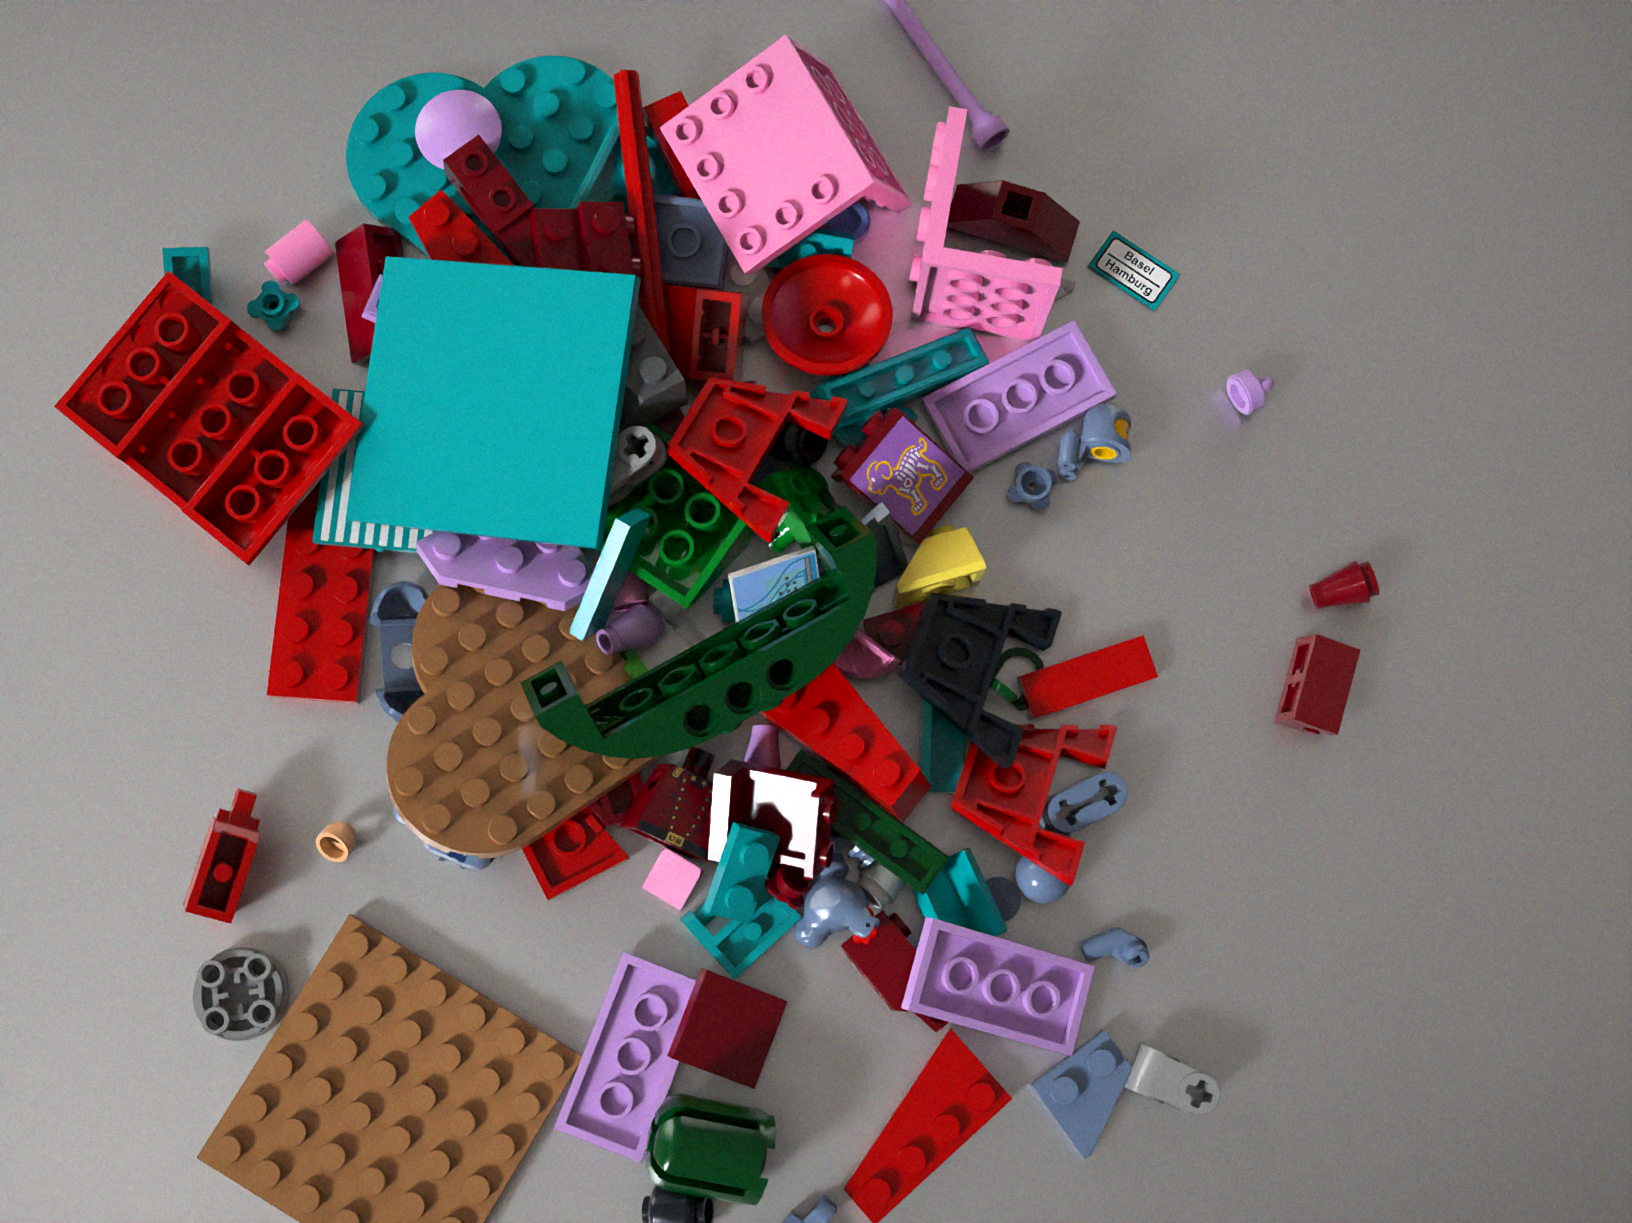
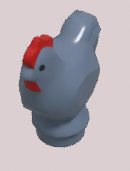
M840 852L834 853L830 867L825 868L812 881L814 885L808 892L804 902V915L797 921L794 932L797 942L809 949L819 947L832 933L848 929L853 933V940L856 944L864 943L869 945L874 938L879 936L878 927L881 922L878 918L874 917L873 910L869 908L867 895L860 886L845 879L848 875L849 867L844 861L843 854Z

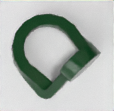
M1015 647L1006 650L1000 655L990 688L1007 703L1013 705L1019 711H1024L1027 707L1023 695L1017 699L1018 696L995 677L1003 664L1011 657H1026L1035 665L1036 671L1043 669L1044 664L1035 652L1027 648Z

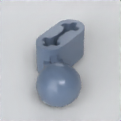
M1111 772L1086 777L1047 797L1040 824L1044 830L1070 837L1072 832L1079 831L1123 807L1128 795L1126 783L1120 776ZM1100 787H1107L1109 794L1104 797V800L1086 803L1070 811V814L1063 821L1056 819L1055 814L1061 810L1060 807L1080 804L1095 796V793L1100 791ZM1023 855L1016 865L1015 878L1018 888L1026 898L1035 903L1049 904L1056 902L1067 893L1070 885L1065 884Z

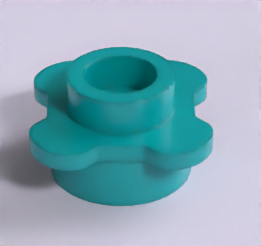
M266 281L262 284V292L256 300L248 303L247 312L252 318L262 319L270 330L279 331L290 322L294 311L298 310L300 306V301L294 293L287 294L281 290L276 281ZM271 303H277L275 309H270Z

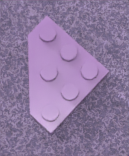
M438 531L416 541V551L440 585L458 588V584L484 589V594L519 602L521 598L547 603V608L566 611L581 603L594 572V568L578 547Z

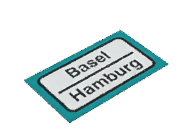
M1114 230L1087 266L1154 311L1181 275Z

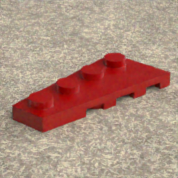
M442 189L408 217L431 260L515 266Z
M587 808L522 849L548 901L630 859Z

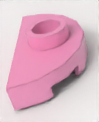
M858 628L852 640L833 663L841 672L856 679H875L889 673L901 660Z

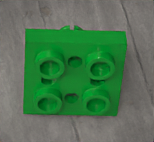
M811 465L769 474L757 485L760 489L790 502L789 512L774 536L776 539L768 545L777 553H782L794 540L797 541L802 549L814 546L805 527L843 507L836 502L829 492V486L824 476L813 469Z

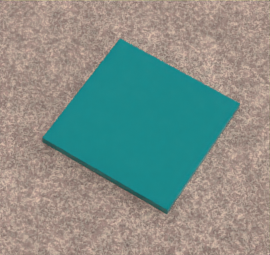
M386 256L360 421L365 427L358 434L345 520L602 550L641 279L636 275Z

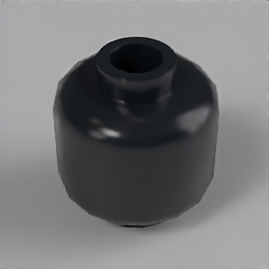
M786 422L769 454L776 460L794 466H810L822 457L826 451L828 439L791 422Z
M656 1185L651 1195H646L643 1199V1223H713V1199L661 1190Z

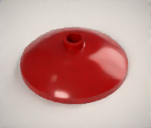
M820 254L796 260L783 268L773 278L764 294L761 316L765 337L781 359L792 367L806 373L835 376L850 373L865 366L880 353L890 335L893 308L885 285L868 267L848 257ZM822 325H829L833 328V330L830 332H822L819 329V327Z

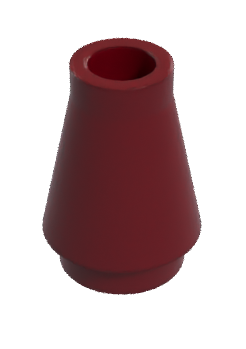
M1353 561L1324 579L1310 584L1309 592L1315 608L1319 610L1325 607L1369 603L1370 597L1379 595V587L1370 563L1366 561L1358 564L1357 561Z

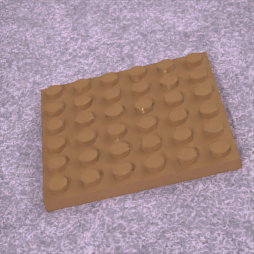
M349 914L198 1154L197 1159L300 1223H485L575 1074L583 1055L371 925Z

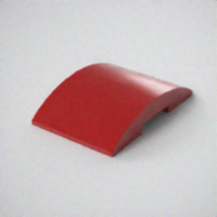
M167 271L54 406L117 459L127 464L182 509L181 511L249 566L365 427L364 424L270 352L170 271Z

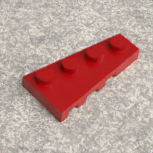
M951 1028L947 1030L940 1044L892 1113L891 1118L843 1187L844 1191L872 1223H878L1012 1100V1097Z

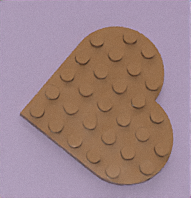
M458 584V588L439 585L424 602L413 629L412 663L416 679L425 695L408 708L395 727L388 747L386 778L391 800L399 816L408 828L427 844L448 854L451 851L463 855L478 856V859L512 854L534 843L662 757L618 758L584 751L556 738L540 727L520 682L561 660L586 704L632 680L623 668L626 662L620 654L606 655L597 644L596 634L584 641L570 634V628L580 603L566 611L547 608V603L526 598H521L520 602L487 595L484 594V589Z

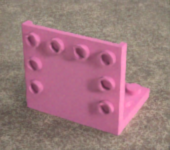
M786 34L660 127L744 273L748 275L754 274L863 196L867 201L873 199L879 207L883 208L886 206L897 213H900L912 204L829 64Z
M949 106L947 122H937L924 200L931 201L932 204L931 208L922 207L916 240L925 242L922 256H913L909 281L917 282L911 321L961 330L970 327L973 332L1032 342L1040 338L1060 287L1063 268L1053 267L1049 261L1039 258L1026 259L1024 262L1007 259L1005 254L993 250L973 253L943 247L968 110Z

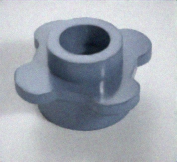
M1029 462L1019 463L1015 468L1017 475L1015 483L1008 490L1009 499L1014 503L1022 501L1031 504L1037 511L1046 509L1050 504L1048 497L1050 489L1057 483L1055 472L1050 469L1045 470L1040 466L1031 465ZM1033 482L1036 484L1037 488L1035 490H1031L1028 487V484Z

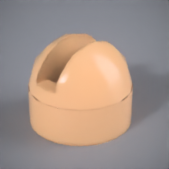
M345 822L331 823L316 838V846L319 852L333 862L345 861L357 844L353 827Z

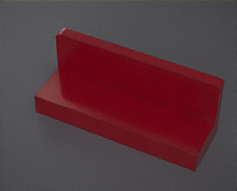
M365 223L335 242L351 362L356 364H362L369 360L371 356L376 323L361 316L379 275H383L386 256L404 258L401 235L394 228Z

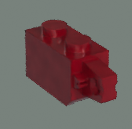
M881 910L874 916L881 922L878 927L879 936L877 938H874L869 945L864 943L856 944L852 935L839 948L891 1011L908 1012L909 1010L902 1009L901 1006L917 950L907 940V937L912 932L895 912L888 917ZM912 1012L934 1032H938L949 1023L948 1021Z

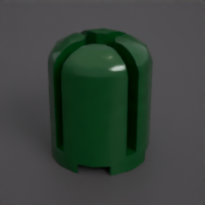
M686 1094L669 1096L656 1111L647 1136V1156L645 1159L649 1178L661 1190L735 1204L756 1206L762 1198L768 1183V1179L761 1178L760 1176L765 1166L767 1148L775 1149V1117L763 1112L762 1109Z

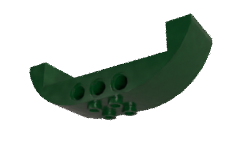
M846 506L805 527L827 572L826 574L588 704L582 698L562 660L520 682L540 727L556 738L581 750L607 757L639 759L665 756L692 748L719 734H728L735 731L742 725L744 720L760 711H770L778 707L784 698L812 682L837 659L852 640L862 622L873 593L877 568V541L873 532Z

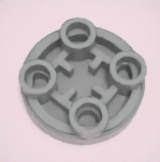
M246 947L224 950L213 956L210 960L205 961L197 971V978L193 988L194 1009L204 1030L220 1038L232 1041L254 1039L271 1030L281 1019L289 996L288 981L280 964L269 954L258 949Z

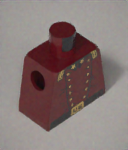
M692 747L687 753L682 768L674 764H658L625 814L620 827L691 860L710 862L708 860L713 782L706 780L715 756L703 749Z

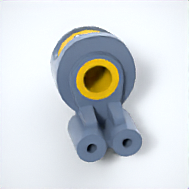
M1098 404L1085 414L1080 436L1072 428L1065 432L1060 442L1058 458L1059 477L1064 480H1075L1078 471L1083 469L1087 458L1112 463L1129 461L1132 446L1128 442L1129 430L1131 429V419L1128 413L1114 404Z

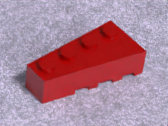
M834 663L812 682L784 698L778 707L770 711H760L768 723L778 728L780 732L827 767L837 772L842 778L902 822L906 820L931 788L920 768Z

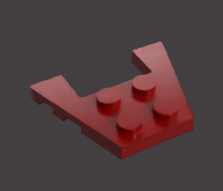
M709 377L669 441L667 454L763 540L771 543L789 512L790 502L750 483L786 422H791L830 440L847 410L848 400L832 396L831 401L809 398V392L793 390L791 395L766 391V386Z
M1016 724L1024 728V732L1013 765L1007 769L998 766L971 741L952 799L951 808L1051 875L1072 886L1085 842L1039 828V823L1059 757L1063 756L1105 769L1117 727L1100 725L1099 729H1079L1078 725H1061L1060 729H1035L1034 724Z

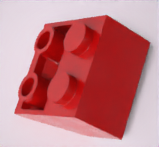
M663 284L672 360L683 378L707 381L709 377L740 381L748 293Z

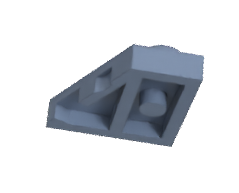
M1102 1030L1073 1051L1072 1056L1068 1055L1030 1084L1083 1159L1088 1158L1092 1154L1127 1082L1132 1066L1108 1033Z

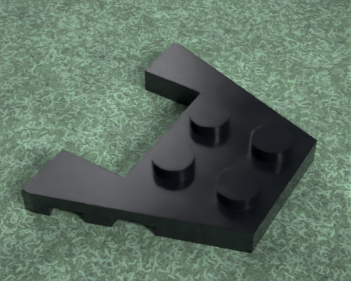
M932 592L925 598L898 676L998 766L1007 769L1013 765L1024 728L983 709L1007 634L1045 651L1052 646L1062 612L1051 608H1046L1043 611L1028 609L1026 605L1011 603L1008 606L986 603V599Z

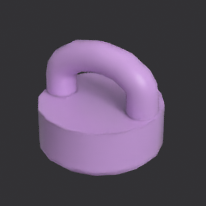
M1243 369L1228 377L1226 383L1228 396L1238 411L1249 415L1264 407V393L1273 388L1274 380L1267 376L1256 378L1252 372Z

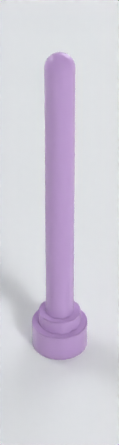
M884 0L961 108L968 109L967 116L972 122V138L980 149L988 151L1000 144L1010 132L1001 117L998 115L994 116L992 112H986L908 3L905 0Z

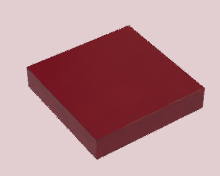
M701 968L667 1056L755 1089L788 1001Z

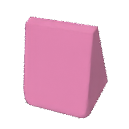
M664 847L642 888L681 911L703 876L704 870Z

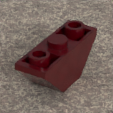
M1005 180L958 184L952 199L947 227L1067 263L1080 221L1045 192Z

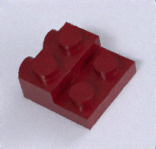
M581 202L576 209L534 208L530 213L529 219L536 268L630 274L641 278L640 258L638 256H631L629 243L635 235V221L631 214H625L623 202Z

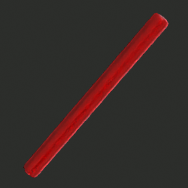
M625 69L614 74L613 78L629 214L633 216L635 221V235L632 240L634 256H638L641 261L639 303L642 312L672 359L640 80L637 71Z

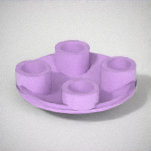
M451 90L432 98L421 110L415 126L416 141L421 153L430 163L443 170V159L478 134L493 153L496 152L502 136V123L495 107L485 97L467 90Z

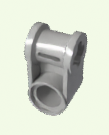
M631 426L618 435L608 507L623 500L635 487L658 472L665 465L667 448L664 442L645 427ZM644 443L646 454L640 458L638 447Z
M1143 1044L1140 1046L1124 1087L1158 1103H1166L1195 1115H1205L1215 1110L1221 1095L1219 1085L1208 1074L1180 1063V1060ZM1188 1085H1198V1089L1204 1092V1097L1201 1101L1195 1099L1192 1101V1097L1186 1093Z

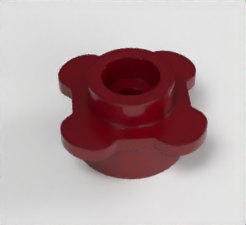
M774 862L771 865L773 872L771 878L765 881L767 892L777 900L787 903L790 908L794 910L801 909L805 902L803 895L811 888L812 880L804 879V868Z

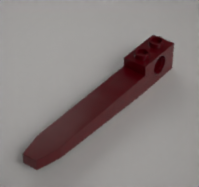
M478 134L443 159L444 174L516 266L536 267L529 219L534 205ZM681 408L654 421L653 424L673 437L685 416Z

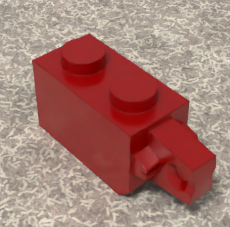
M237 788L230 811L219 808L216 817L212 816L183 903L185 912L232 923L260 837V832L258 831L260 819L250 817L256 801V793Z

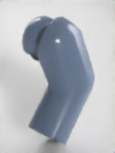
M1119 927L1111 928L1079 942L1080 949L1087 963L1106 955H1111L1132 968H1141L1146 965L1150 957L1147 945L1140 937Z

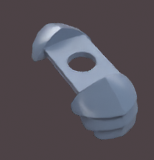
M407 581L396 582L385 587L376 597L370 615L371 625L379 627L383 688L376 689V697L383 711L396 722H399L403 714L413 703L425 695L416 679L413 666L408 669H401L395 666L391 660V651L395 646L407 644L412 647V636L416 618L424 602L429 597L422 586Z

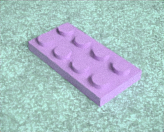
M1075 320L923 397L921 404L950 456L971 474L1086 414L1092 407L1113 400L1117 393Z
M926 917L901 1008L1072 1056L1095 966Z
M623 952L554 1129L629 1159L642 1162L646 1152L647 1136L651 1122L655 1117L656 1111L665 1101L680 1061L672 1059L667 1055L694 988L695 979Z

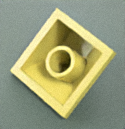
M946 525L929 532V538L922 541L896 585L892 599L894 610L923 602L932 592L951 594L979 585L987 568L967 527L955 530L954 525Z

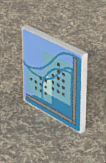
M814 546L728 574L736 622L818 578L819 572Z

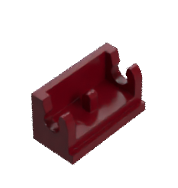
M1318 634L1297 638L1275 722L1315 735H1319L1320 732L1338 735L1360 649Z

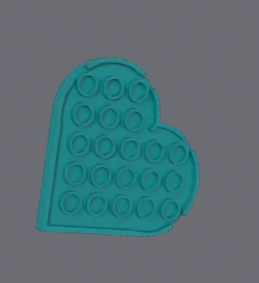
M540 56L518 62L500 72L484 88L473 81L452 74L421 73L399 79L379 90L359 111L350 129L346 145L348 176L360 202L373 218L385 227L394 228L403 240L428 258L430 257L408 217L442 189L512 262L446 177L444 170L430 163L418 147L415 136L416 121L423 107L432 98L451 90H467L480 94L489 100L497 110L502 123L501 141L494 154L532 202L534 208H569L617 115L614 80L592 64L565 56Z

